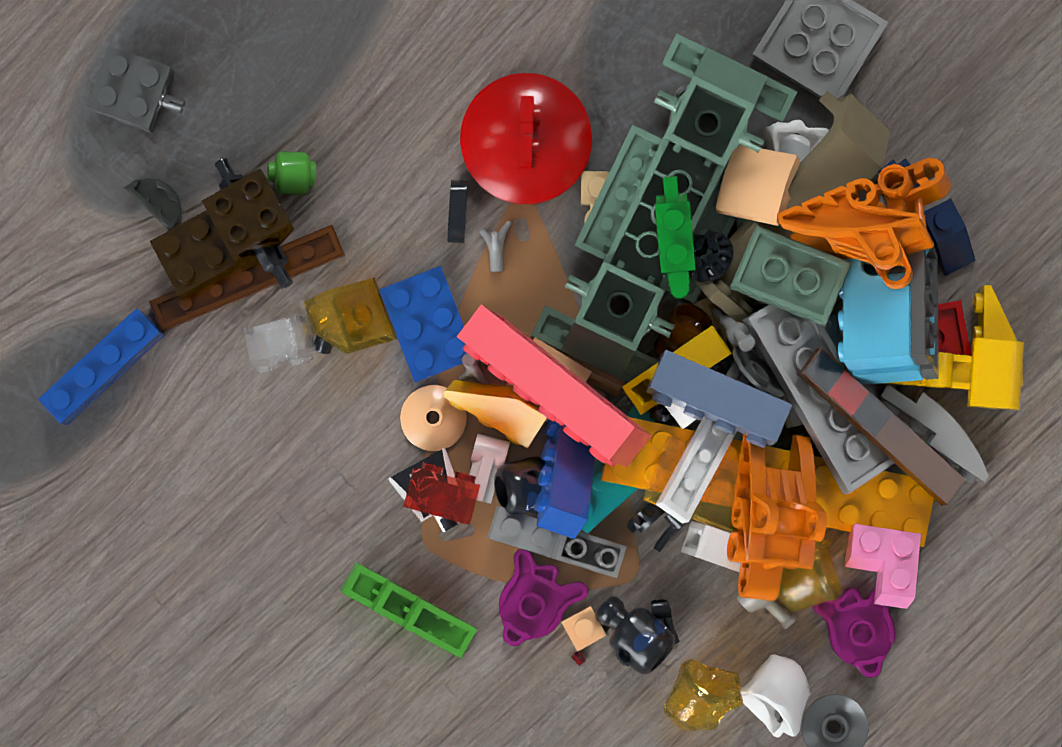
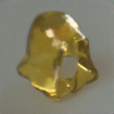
M826 538L821 542L816 541L812 570L796 568L795 570L783 569L778 599L791 612L795 613L798 610L841 598V584L830 555V547L832 546L830 539Z
M687 659L681 663L678 677L663 706L664 712L679 728L686 731L716 730L723 716L730 710L740 707L743 703L740 693L742 688L740 677L735 672L716 667H707L696 660Z

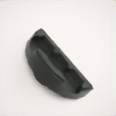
M145 178L134 180L124 187L168 230L180 224L182 216L180 198L173 188L160 179Z

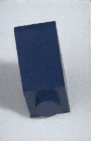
M951 198L924 211L926 229L934 243V248L938 254V263L945 276L976 261L967 228Z

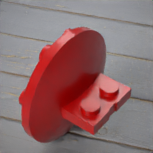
M517 73L493 81L474 97L463 117L460 146L464 163L470 175L483 190L495 198L508 203L535 205L559 197L578 181L590 158L592 129L585 107L567 86L545 75Z

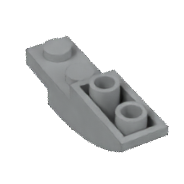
M883 386L878 394V399L896 416L900 413L909 419L908 426L923 436L927 432L931 434L926 444L946 462L958 468L957 472L965 478V481L973 484L974 481L982 483L987 480L988 474L974 444L947 411L925 393L918 394L914 401H911L891 386Z
M496 506L487 538L614 578L618 577L627 546L579 532L575 539L536 526L537 518L525 514L511 515L506 512L505 508Z

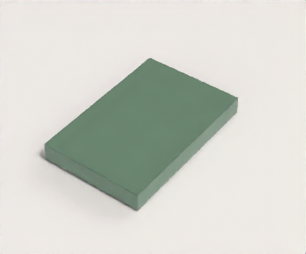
M756 225L730 289L825 327L851 262Z

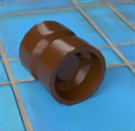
M685 303L675 306L667 321L675 326L673 330L664 327L671 334L669 338L660 334L655 342V349L660 357L665 350L674 352L711 327L713 323L710 316L695 305Z

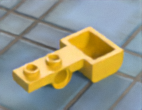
M974 338L971 345V356L939 352V379L925 380L924 378V380L884 384L968 390L967 407L1020 410L1024 342Z

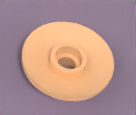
M439 385L421 387L412 392L402 406L400 416L402 430L407 439L418 448L427 451L447 449L460 439L465 430L467 422L466 410L463 411L455 408L443 396L447 389L446 387ZM431 411L437 412L440 417L439 421L435 424H430L427 421V415Z

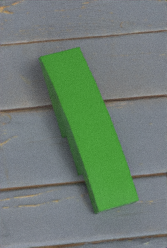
M355 562L340 589L341 593L459 658H462L477 631V628L358 562Z

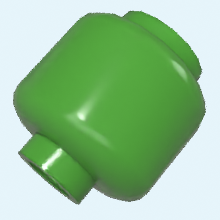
M280 151L276 154L274 162H268L267 180L268 182H273L274 189L279 194L304 195L309 187H314L316 164L315 161H310L307 153Z

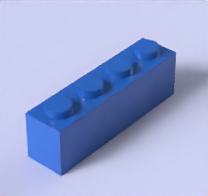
M136 308L38 400L60 424L69 425L158 343L165 334L161 332L142 310Z
M548 420L545 434L549 436L541 455V459L545 460V466L542 468L538 478V485H541L542 488L534 510L538 511L536 526L575 539L588 520L595 457L589 452V449L592 447L591 445L586 446L582 442L578 443L563 431L566 426L565 424L562 426L556 421Z

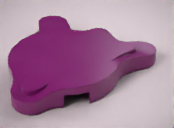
M518 549L514 553V574L505 585L499 598V613L504 626L503 639L510 646H519L526 640L547 636L562 621L565 610L571 604L585 599L588 595V588L583 582L577 581L559 585L556 582L559 574L558 567L554 564H537L531 552L524 549Z
M876 585L866 599H862L859 591L855 588L846 589L836 600L824 596L816 597L812 602V609L825 621L828 628V639L835 654L844 662L856 667L863 676L867 678L878 676L882 671V663L895 642L896 633L894 622L889 613V606L874 604Z

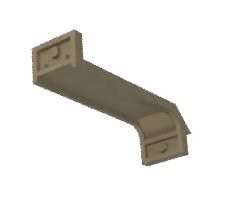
M827 91L819 99L834 115V122L827 135L800 162L788 189L791 199L786 210L796 205L802 207L801 203L817 196L824 197L823 193L837 187H847L846 184L860 178L871 180L882 169L891 131L851 93L846 98L841 95L837 99ZM747 219L729 238L733 245L734 255L728 270L714 281L699 282L694 280L704 294L736 322L745 324L743 319L756 311L753 305L757 300L730 289L756 225L788 238H791L790 235L797 233L783 229L780 223L777 226Z

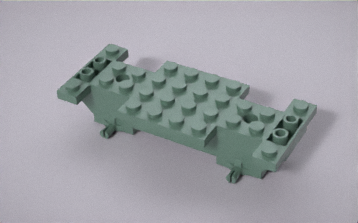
M677 33L662 65L690 78L691 81L687 90L679 98L659 90L657 96L669 102L658 97L654 101V103L672 111L671 123L663 139L632 125L574 245L603 259L600 270L589 284L570 275L568 281L580 287L568 282L564 287L583 296L582 306L576 319L545 305L531 336L626 382H630L659 362L658 359L637 349L642 337L652 329L669 338L671 332L660 327V325L670 330H673L675 326L657 317L658 304L665 290L670 291L669 289H671L668 273L661 274L655 213L656 196L664 195L663 177L677 176L678 194L687 193V201H690L693 242L696 240V234L704 235L708 229L713 232H722L727 236L736 217L718 214L715 210L720 186L726 170L724 168L732 152L740 144L759 153L761 147L751 143L750 140L761 146L765 141L746 132L748 119L753 109L779 122H783L797 94V91ZM704 114L713 115L717 121L716 129L711 133L701 131L698 127L700 116ZM707 249V253L701 255L700 258L706 261L707 256L712 255L713 252ZM689 275L690 284L688 286L690 287V292L687 293L688 295L684 299L695 303L701 289ZM616 295H623L629 300V309L623 314H617L610 308V301Z

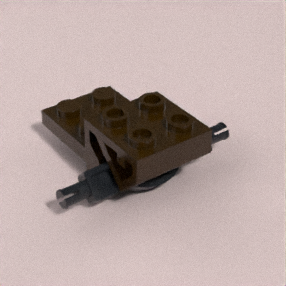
M222 158L215 163V167L223 180L219 184L220 191L201 200L206 210L150 241L181 300L239 268L244 272L258 263L261 264L265 272H273L281 289L287 288L293 283L285 268L289 260L281 247V244L294 231L290 220L261 168L245 177L241 174L235 175L227 158Z

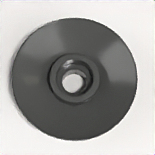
M738 345L733 349L735 363L741 372V375L738 377L740 382L779 399L784 395V390L773 371L757 354L751 350L744 352Z
M830 694L822 696L810 704L804 713L801 731L807 747H864L868 738L869 724L864 710L856 701L844 695ZM831 721L839 723V730L836 733L828 731L827 727Z

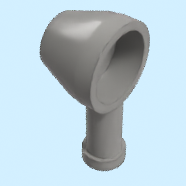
M739 593L737 595L738 601L747 611L751 613L765 607L781 623L784 629H787L796 620V616L793 613L790 614L777 600L765 601L742 598L739 596Z

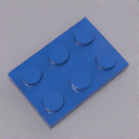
M441 266L379 290L415 383L463 365L462 358L467 353L462 349L465 343L457 335L463 329L464 324Z

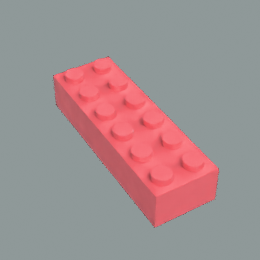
M480 305L457 335L465 343L462 349L477 361L481 360L488 365L487 369L500 380H505L512 386L515 384L512 390L526 401L530 400L537 406L540 404L537 410L552 422L556 421L562 426L565 424L566 426L563 431L578 443L582 442L586 446L591 445L592 447L589 449V452L604 464L608 463L612 467L619 464L627 468L651 438V434L506 318L484 305Z

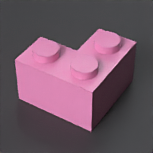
M859 524L853 525L852 531L849 532L847 537L844 567L877 572L874 604L908 609L914 601L921 534Z

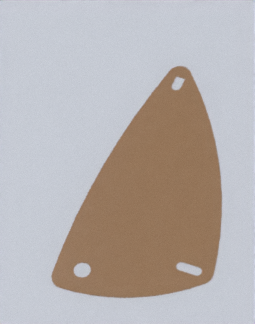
M510 203L494 230L498 233L506 221L512 223L506 233L503 244V271L490 272V253L488 245H486L458 309L464 326L481 304L502 315L517 328L532 334L545 305L576 319L579 313L573 292L564 288L568 282L537 208L535 205ZM526 218L530 233L527 241L522 242L518 240L513 223L514 220ZM482 363V372L490 384L507 385V381L497 378L487 369L488 365ZM460 365L440 373L436 385L448 388L454 380H460L459 377L466 370L465 366ZM469 377L465 380L468 382L480 383L474 377ZM588 384L607 399L605 391ZM431 411L430 424H435L439 421L440 417L437 412ZM466 411L467 422L462 436L455 444L446 449L462 497L464 496L466 482L472 467V462L470 461L478 433L509 441L505 434L495 428L484 426L478 421L476 416ZM546 421L529 448L510 442L505 464L529 457H541L549 436L545 434ZM425 450V458L438 451ZM495 491L491 504L463 497V500L452 505L460 524L471 523L474 526L475 530L471 536L445 542L439 538L441 528L434 516L422 522L423 542L430 552L458 567L505 583L511 580L515 569L514 553L521 549L487 538L496 506L501 507ZM629 497L588 533L589 535L627 546L617 578L531 552L534 561L540 565H556L559 569L556 582L559 585L580 581L588 589H598L623 585L632 581L639 570V557L635 532L632 533L627 527L629 520L633 517ZM524 513L525 515L538 518V515L532 513Z

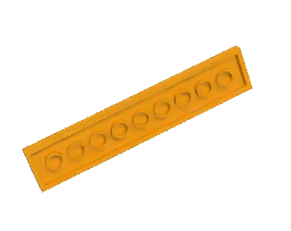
M631 418L652 436L627 468L619 464L612 467L608 463H603L600 480L662 493L695 431ZM732 440L700 501L733 507L740 454H742V441ZM766 446L764 448L766 467L788 470L789 461H791L790 451ZM814 456L816 502L826 512V527L851 532L853 525L859 524L921 534L920 547H924L934 498L910 476L882 471L853 492L843 494L823 458Z

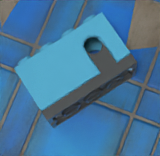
M934 247L907 255L913 270V278L907 286L901 289L887 287L870 263L857 259H844L851 262V265L839 292L840 298L843 299V310H839L838 313L840 330H843V341L838 343V355L840 361L845 363L847 371L853 374V377L862 385L924 380V378L925 380L939 379L938 254ZM903 266L891 268L888 272V279L891 281L902 279L906 273V268Z

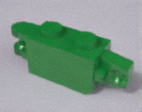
M677 176L663 177L664 195L656 196L657 204H655L661 274L668 273L669 286L671 287L669 289L671 291L670 294H673V297H676V299H681L682 297L685 298L688 295L687 293L690 292V287L688 286L690 284L689 271L696 270L690 201H687V193L678 194Z

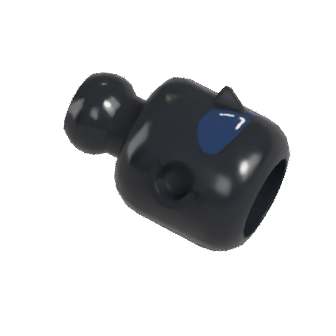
M535 456L509 462L497 469L494 476L495 492L500 506L505 508L507 513L511 515L524 513L538 515V511L534 510L536 499L542 488L541 485H538V478L542 468L545 466V460L541 459V457Z
M611 596L595 613L596 619L600 624L609 626L613 630L609 643L616 652V657L620 663L625 666H631L641 674H648L656 669L670 654L675 645V637L672 632L643 607L635 608L628 612L624 607V603L618 597Z

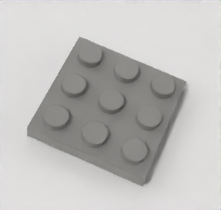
M786 0L751 57L818 98H821L829 91L838 99L841 95L845 94L888 22L853 0Z

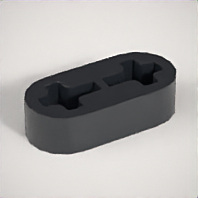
M451 180L447 241L450 243L465 242L468 181Z

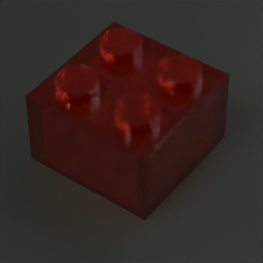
M424 462L421 469L414 467L403 507L471 525L481 485L475 484L476 477L457 471L454 478L442 475L444 468Z

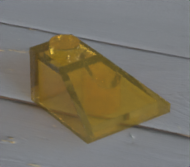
M375 278L328 289L303 302L314 333L346 355L398 339Z

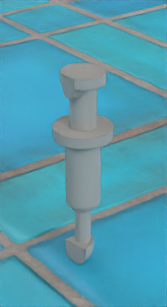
M719 307L713 309L714 316L717 319L720 318V325L727 331L726 335L730 343L738 345L744 352L750 351L755 346V339L749 335L747 326L736 322L728 314L724 315V311Z

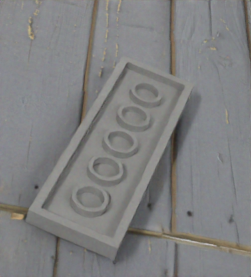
M770 304L765 305L743 319L843 494L853 492L894 464L887 455L798 375V372L817 348H823L847 370L845 363L840 361L838 350L824 326Z

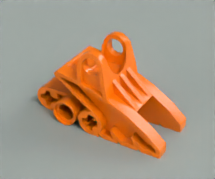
M926 158L907 167L892 164L882 169L878 176V183L875 185L869 179H856L847 183V187H837L823 193L824 197L817 196L801 203L802 207L796 205L776 214L783 229L797 232L790 235L791 239L841 259H857L870 263L887 287L901 289L907 286L913 278V270L907 255L934 247V243L926 229L923 207L945 197L951 189V181L944 165L936 158ZM865 189L867 199L860 201L858 192ZM882 194L887 202L886 206L879 201V196ZM895 266L906 268V273L902 279L898 281L888 279V272L891 268Z
M743 434L742 454H740L738 477L734 493L735 501H733L731 516L732 525L737 530L733 531L729 536L727 558L730 562L741 563L738 578V593L740 597L775 601L779 595L783 569H813L816 541L821 542L824 538L827 515L822 506L816 502V477L811 437L793 435L790 451L791 461H789L788 470L766 467L765 449L746 440L747 435Z

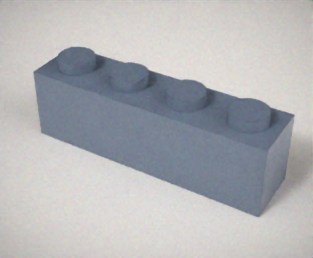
M665 350L661 355L646 390L647 393L653 395L652 400L667 407H671L672 403L684 408L683 413L696 420H702L703 417L716 422L715 427L729 434H734L735 431L747 435L746 440L763 448L766 447V444L772 446L777 442L792 404L668 350Z

